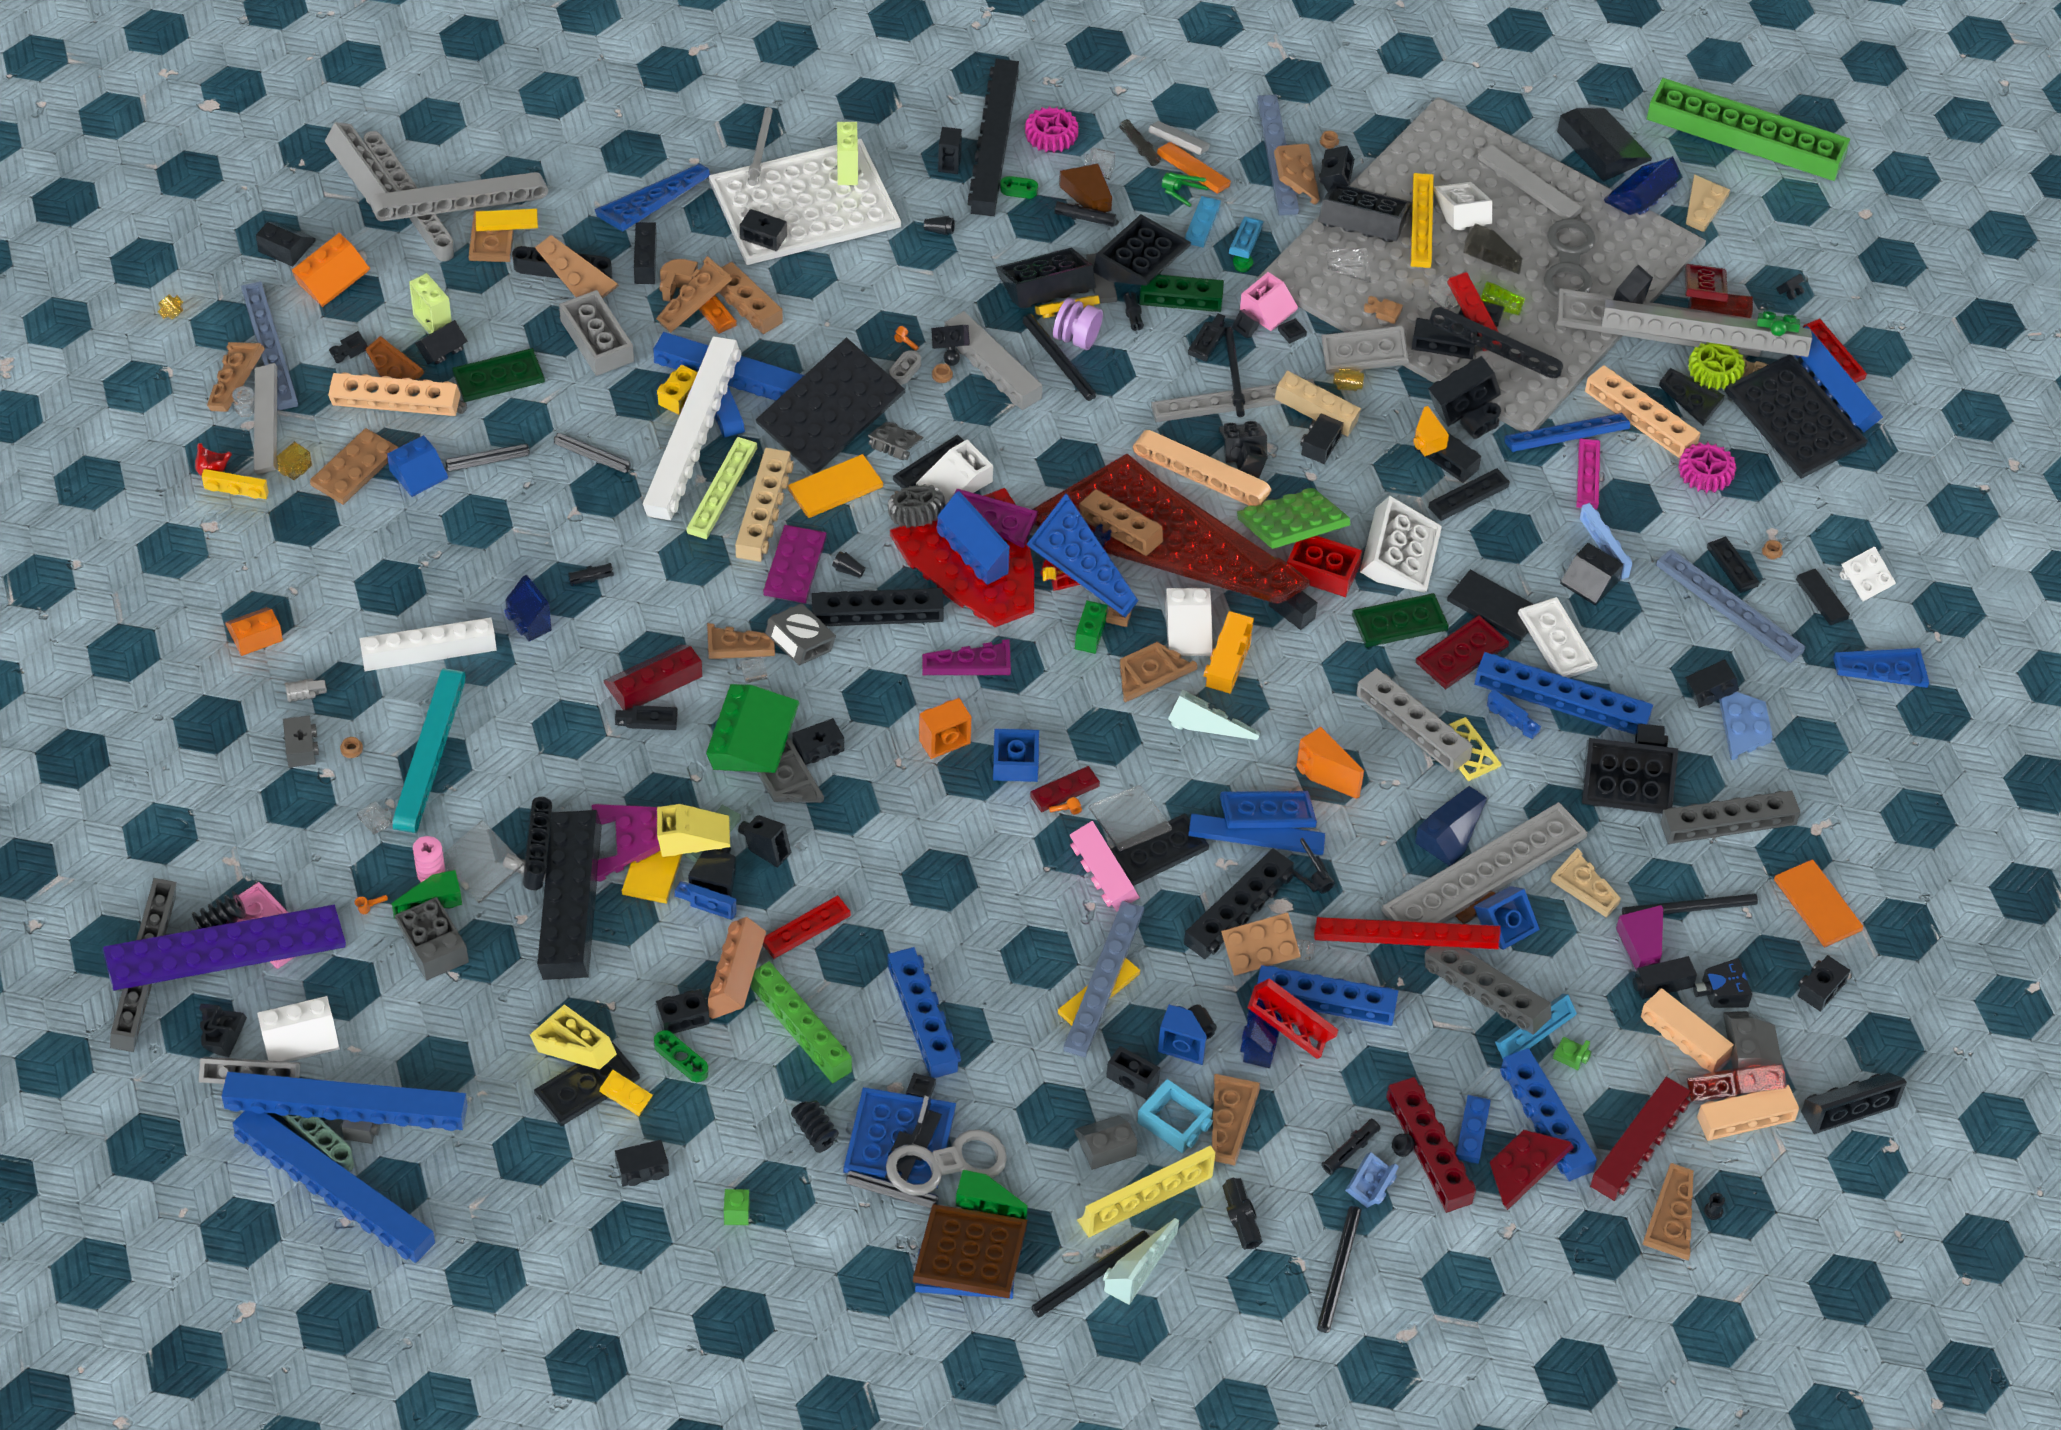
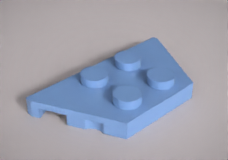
M1734 692L1730 696L1719 699L1731 760L1737 759L1738 755L1746 751L1750 753L1759 746L1771 743L1773 736L1765 701L1739 692Z

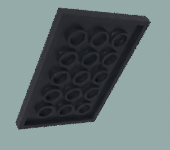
M846 337L756 418V423L789 451L812 474H815L906 392L905 388Z
M1791 354L1737 380L1734 384H1729L1724 390L1800 479L1863 448L1868 442Z

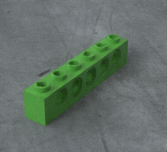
M769 961L755 969L751 981V989L832 1084L851 1073L852 1056Z

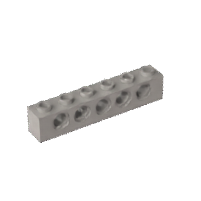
M1376 668L1358 682L1357 696L1451 773L1471 759L1473 745L1469 740L1463 738L1450 725L1439 719L1434 712L1424 707L1418 699H1414L1403 687L1393 682L1387 674L1382 673Z

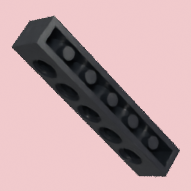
M942 588L811 593L812 613L825 626L944 621Z
M1272 848L1185 931L1184 945L1203 959H1206L1211 954L1214 955L1224 942L1221 931L1247 924L1250 916L1255 911L1259 912L1269 898L1276 896L1283 884H1288L1294 876V863Z

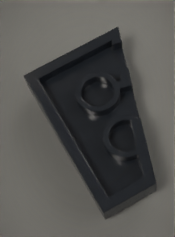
M1672 368L1666 372L1659 383V386L1702 426L1705 425L1720 406L1725 396L1711 388L1708 390L1707 386H1701L1699 382H1694V379Z

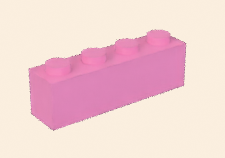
M1093 821L1070 834L1073 840L1070 846L1076 856L1081 854L1084 858L1080 862L1087 873L1092 871L1094 877L1091 880L1097 890L1103 889L1104 894L1101 896L1108 907L1112 905L1116 912H1118L1122 901L1132 903L1140 898Z

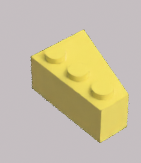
M565 1004L530 1034L539 1053L599 1070L617 1055L610 1038Z

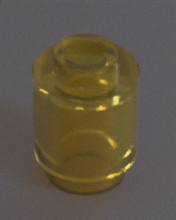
M1339 368L1338 372H1334L1333 384L1337 385V389L1362 390L1364 373H1359L1358 370Z

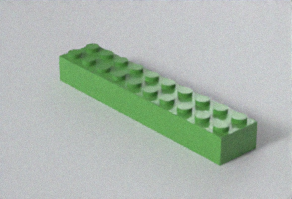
M1662 78L1650 101L1646 119L1835 181L1850 143V138L1666 78Z

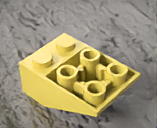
M682 804L657 807V837L662 857L730 847L729 816Z

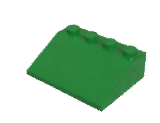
M730 684L706 751L713 770L776 773L800 704L799 701L754 685Z

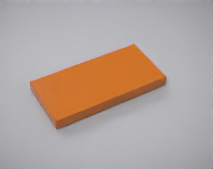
M1813 859L1775 875L1774 881L1824 948L1863 930L1864 926Z

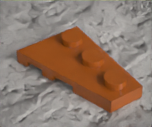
M381 336L365 349L380 377L389 376L395 379L410 378L416 380L424 374L421 367Z

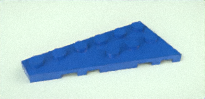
M697 164L596 208V216L623 232L693 186L704 181L710 175L709 168Z

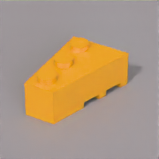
M1231 611L1228 612L1222 632L1218 636L1217 646L1212 651L1211 663L1206 665L1204 677L1207 678L1206 687L1231 694L1251 645L1254 618Z

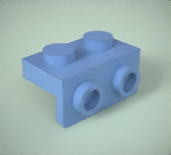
M1370 1152L1364 1157L1345 1191L1366 1208L1374 1204L1378 1205L1386 1196L1385 1190L1387 1186H1390L1397 1177L1395 1173L1399 1166L1396 1163L1388 1166Z

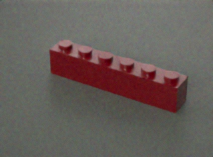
M1666 1076L1593 1174L1590 1187L1613 1201L1620 1194L1624 1196L1630 1187L1629 1181L1632 1177L1636 1179L1643 1168L1641 1166L1643 1162L1646 1161L1648 1163L1655 1152L1653 1150L1656 1145L1660 1146L1667 1136L1665 1132L1668 1128L1672 1130L1679 1119L1677 1117L1679 1113H1685L1691 1103L1688 1100L1690 1090Z

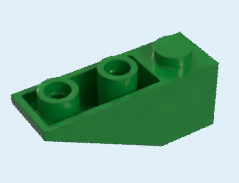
M456 870L433 874L392 902L393 916L436 897L444 909L462 905Z
M962 1170L956 1193V1206L966 1210H977L1027 1220L1028 1205L987 1174Z

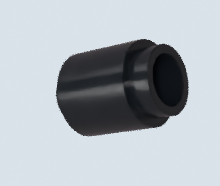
M1197 1004L1190 1007L1188 1010L1192 1011L1205 1032L1207 1039H1210L1215 1034L1217 1028L1206 1008Z

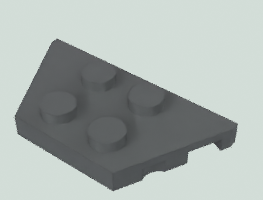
M788 736L776 773L757 772L774 802H823L824 796Z

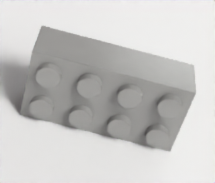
M597 290L559 304L562 324L596 376L634 362L633 344Z

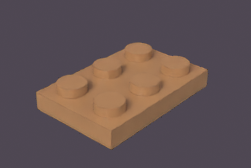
M474 210L469 261L510 262L514 229L476 231V211Z
M1288 912L1221 931L1234 976L1260 969L1261 965L1271 966L1301 957Z

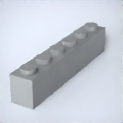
M335 122L325 142L338 159L340 165L346 170L348 176L356 184L358 190L366 198V201L370 204V199L376 194L399 191L351 124Z
M965 311L945 322L944 327L969 325L970 346L956 348L960 354L965 355L974 367L983 372L984 376L991 380L1000 392H1004L1014 405L1024 410L1042 399V384Z

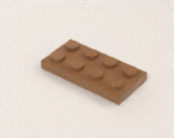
M365 428L310 479V485L344 505L388 463L387 453L398 447Z

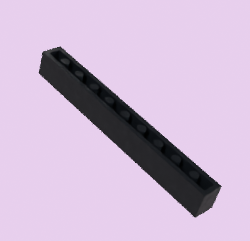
M996 59L995 66L990 68V78L992 80H988L987 92H990V94H986L985 106L987 108H983L982 120H985V122H981L980 134L983 135L978 137L977 148H980V151L976 150L975 162L978 163L973 166L972 176L975 179H971L970 191L973 192L968 194L967 205L971 206V214L995 217L1019 76V61Z

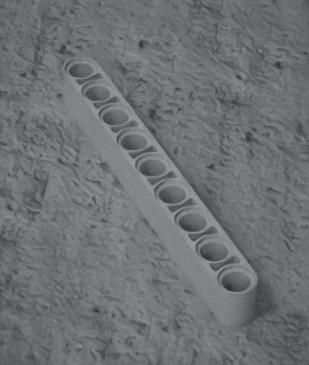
M376 131L367 132L363 138L364 143L398 190L417 189V186L382 135ZM436 214L410 217V220L438 260L449 261L454 257L452 237Z
M534 172L376 194L370 199V206L379 221H388L538 200L548 194V187L541 174Z

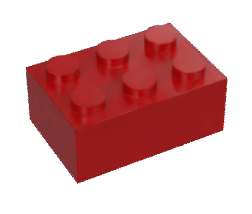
M1319 536L1297 541L1287 560L1285 578L1346 597L1360 567L1362 550Z

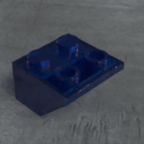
M1258 999L1256 1005L1266 1010L1264 1002ZM1249 1009L1248 1022L1243 1030L1240 1052L1244 1053L1243 1062L1271 1068L1280 1032ZM1274 1011L1277 1020L1282 1022V1017Z

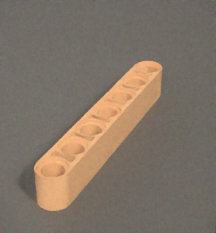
M1144 430L1133 445V450L1138 456L1248 506L1262 505L1271 492L1270 486L1265 481L1151 430Z

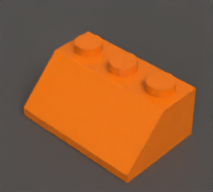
M338 233L294 267L292 273L298 285L324 307L366 274L370 267L354 246L342 234Z

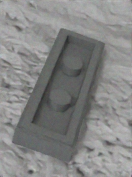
M1096 253L1086 254V260L1094 267ZM1094 273L1096 288H1093L1094 295L1099 296L1100 304L1117 302L1114 282H1109Z

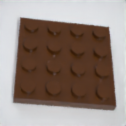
M932 1204L913 1275V1282L1010 1298L1028 1220Z

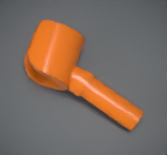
M899 326L894 336L895 341L907 343L917 351L919 347L906 337L908 330L903 326Z
M1075 797L1070 798L1063 805L1049 807L1050 813L1068 809L1073 815L1082 812L1081 804Z
M384 895L367 901L365 897H358L354 903L361 914H367L371 906L387 901L388 898Z

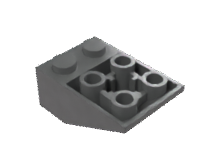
M437 897L394 915L413 958L426 981L469 962L466 945Z

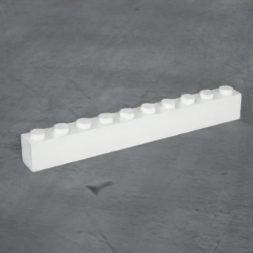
M712 337L643 502L647 517L671 521L674 513L678 511L679 500L685 494L686 483L692 477L693 466L699 460L700 449L706 443L707 432L713 426L715 413L720 409L722 396L726 394L727 384L734 375L736 362H739L741 358V350L736 340Z

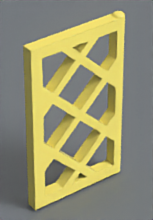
M1466 717L1448 724L1459 735L1468 738L1469 742L1471 739L1476 740L1482 747V750L1472 748V753L1480 755L1478 763L1468 760L1458 768L1468 781L1501 767L1500 761ZM1464 724L1469 730V734L1456 731L1457 727ZM1483 756L1489 757L1493 764H1481ZM1464 765L1476 767L1477 769L1469 774Z

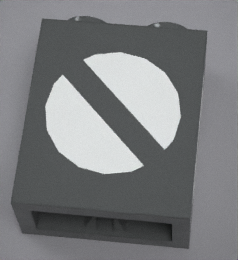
M802 603L789 607L779 614L772 615L768 619L765 634L799 666L831 652L836 635Z

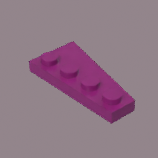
M1010 639L1002 640L1001 644L995 645L992 642L983 643V647L972 649L970 646H965L955 652L948 649L922 654V675H1011Z

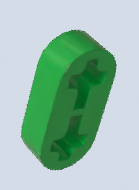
M1006 176L1000 181V191L1006 196L1032 199L1038 194V183L1033 179Z

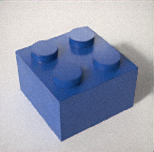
M994 729L993 781L1038 782L1039 730Z

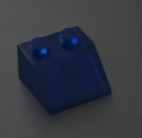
M528 575L523 576L505 599L506 609L504 611L508 620H513L518 633L521 636L524 635L530 642L552 631L548 601Z

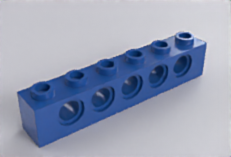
M914 947L889 953L888 969L929 1076L931 1078H938L958 1072V1062H961L960 1053L952 1045L953 1036L951 1030H946V1018L943 1010L939 1011L938 1009L939 1001L936 992H932L930 989V976L923 971L924 962L922 956L917 955Z
M1261 965L1257 984L1270 978L1276 984L1284 985L1280 987L1314 1012L1389 1026L1393 1025L1399 990L1389 987L1372 986L1367 983L1350 982L1341 978L1323 977L1319 974L1301 973L1297 970H1285L1275 966Z
M1526 1048L1504 1057L1502 1067L1500 1068L1501 1075L1505 1081L1509 1082L1514 1097L1519 1099L1523 1105L1526 1117L1531 1118L1536 1133L1570 1141L1574 1147L1570 1151L1572 1154L1567 1153L1557 1163L1560 1173L1565 1174L1568 1181L1594 1172L1597 1158L1530 1049Z

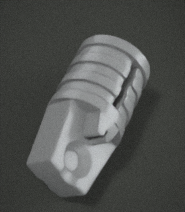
M305 679L303 681L285 683L288 702L316 698V695L327 692L325 680L313 681V679Z

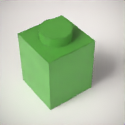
M725 1189L724 1225H749V1190Z

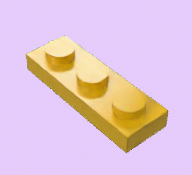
M1098 295L1074 299L1076 302L1080 301L1083 303V309L1087 305L1094 306L1100 304ZM1064 301L1035 306L1036 314L1042 315L1043 318L1055 316L1054 312H1059Z
M207 469L203 470L202 480L204 489L226 492L232 495L249 496L255 499H267L269 491L265 479Z

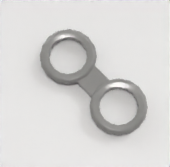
M980 1129L968 1130L961 1133L954 1140L952 1147L933 1152L915 1144L900 1146L889 1155L886 1171L893 1186L901 1192L913 1196L925 1195L932 1192L939 1185L941 1176L962 1172V1170L987 1174L989 1177L994 1178L1005 1168L1007 1155L1005 1147L993 1134ZM971 1140L987 1143L996 1154L997 1160L995 1165L988 1169H977L970 1166L962 1156V1146ZM906 1155L921 1157L931 1168V1179L920 1185L907 1183L897 1172V1161Z

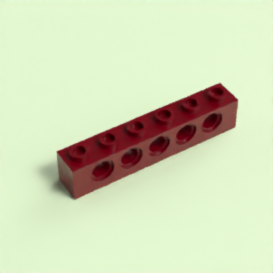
M1415 1077L1388 1086L1386 1098L1404 1133L1414 1138L1415 1145L1413 1150L1445 1212L1448 1213L1471 1205L1474 1194H1476L1475 1185L1472 1180H1468L1463 1162L1458 1161L1453 1143L1451 1141L1448 1142L1443 1124L1437 1121L1433 1105L1428 1103L1425 1098L1423 1086L1417 1083Z

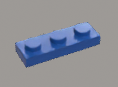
M1471 1095L1467 1096L1456 1152L1458 1160L1479 1164L1490 1099Z

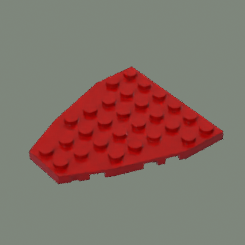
M1006 488L983 495L1016 505ZM938 520L932 521V524H925L924 527L921 525L916 528L915 526L907 528L905 525L890 530V537L908 566L912 569L917 568L923 573V578L927 581L929 579L937 584V588H942L943 594L962 608L964 606L974 611L973 614L975 616L985 619L993 627L1001 626L1034 613V567L1030 547L1026 544L1022 548L1003 538L1010 546L1008 574L987 585L975 575L970 565L964 563L961 555L950 547L949 542L939 535L936 528Z

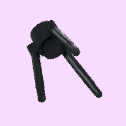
M1301 838L1300 842L1318 871L1312 875V882L1295 870H1293L1294 876L1306 884L1313 893L1318 890L1321 894H1324L1333 888L1335 882L1328 874L1320 857H1315L1304 838Z

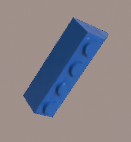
M960 491L956 492L938 515L937 532L949 542L950 547L961 555L964 563L970 565L975 575L988 585L1008 574L1010 546Z

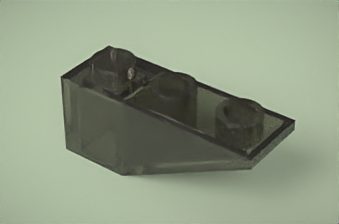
M1475 223L1465 239L1463 253L1520 274L1523 258L1494 230Z

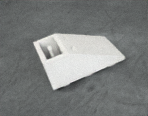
M965 440L951 448L916 482V485L922 486L926 484L927 486L933 485L934 488H939L943 493L946 505L953 497L956 489L974 493L992 483L993 465L968 440Z

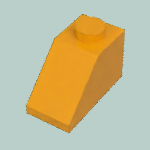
M1425 406L1422 411L1414 438L1415 447L1422 452L1424 457L1446 449L1449 434L1429 406Z

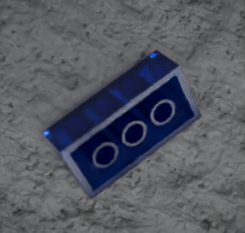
M1673 156L1641 166L1607 195L1604 201L1628 215L1635 213L1641 215L1649 211L1648 207L1657 204L1659 198L1666 196L1668 190L1675 188L1677 182L1683 176Z

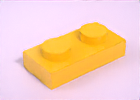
M614 1070L611 1071L599 1092L637 1116L641 1115L653 1096Z

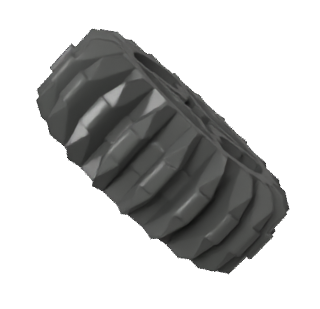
M918 484L916 486L909 485L908 488H901V491H896L895 495H891L890 500H888V512L891 520H893L894 524H899L901 527L906 525L907 528L911 526L916 528L921 525L924 527L925 524H932V521L938 520L939 513L946 506L945 498L939 488H934L933 485L927 486L926 484L922 486Z

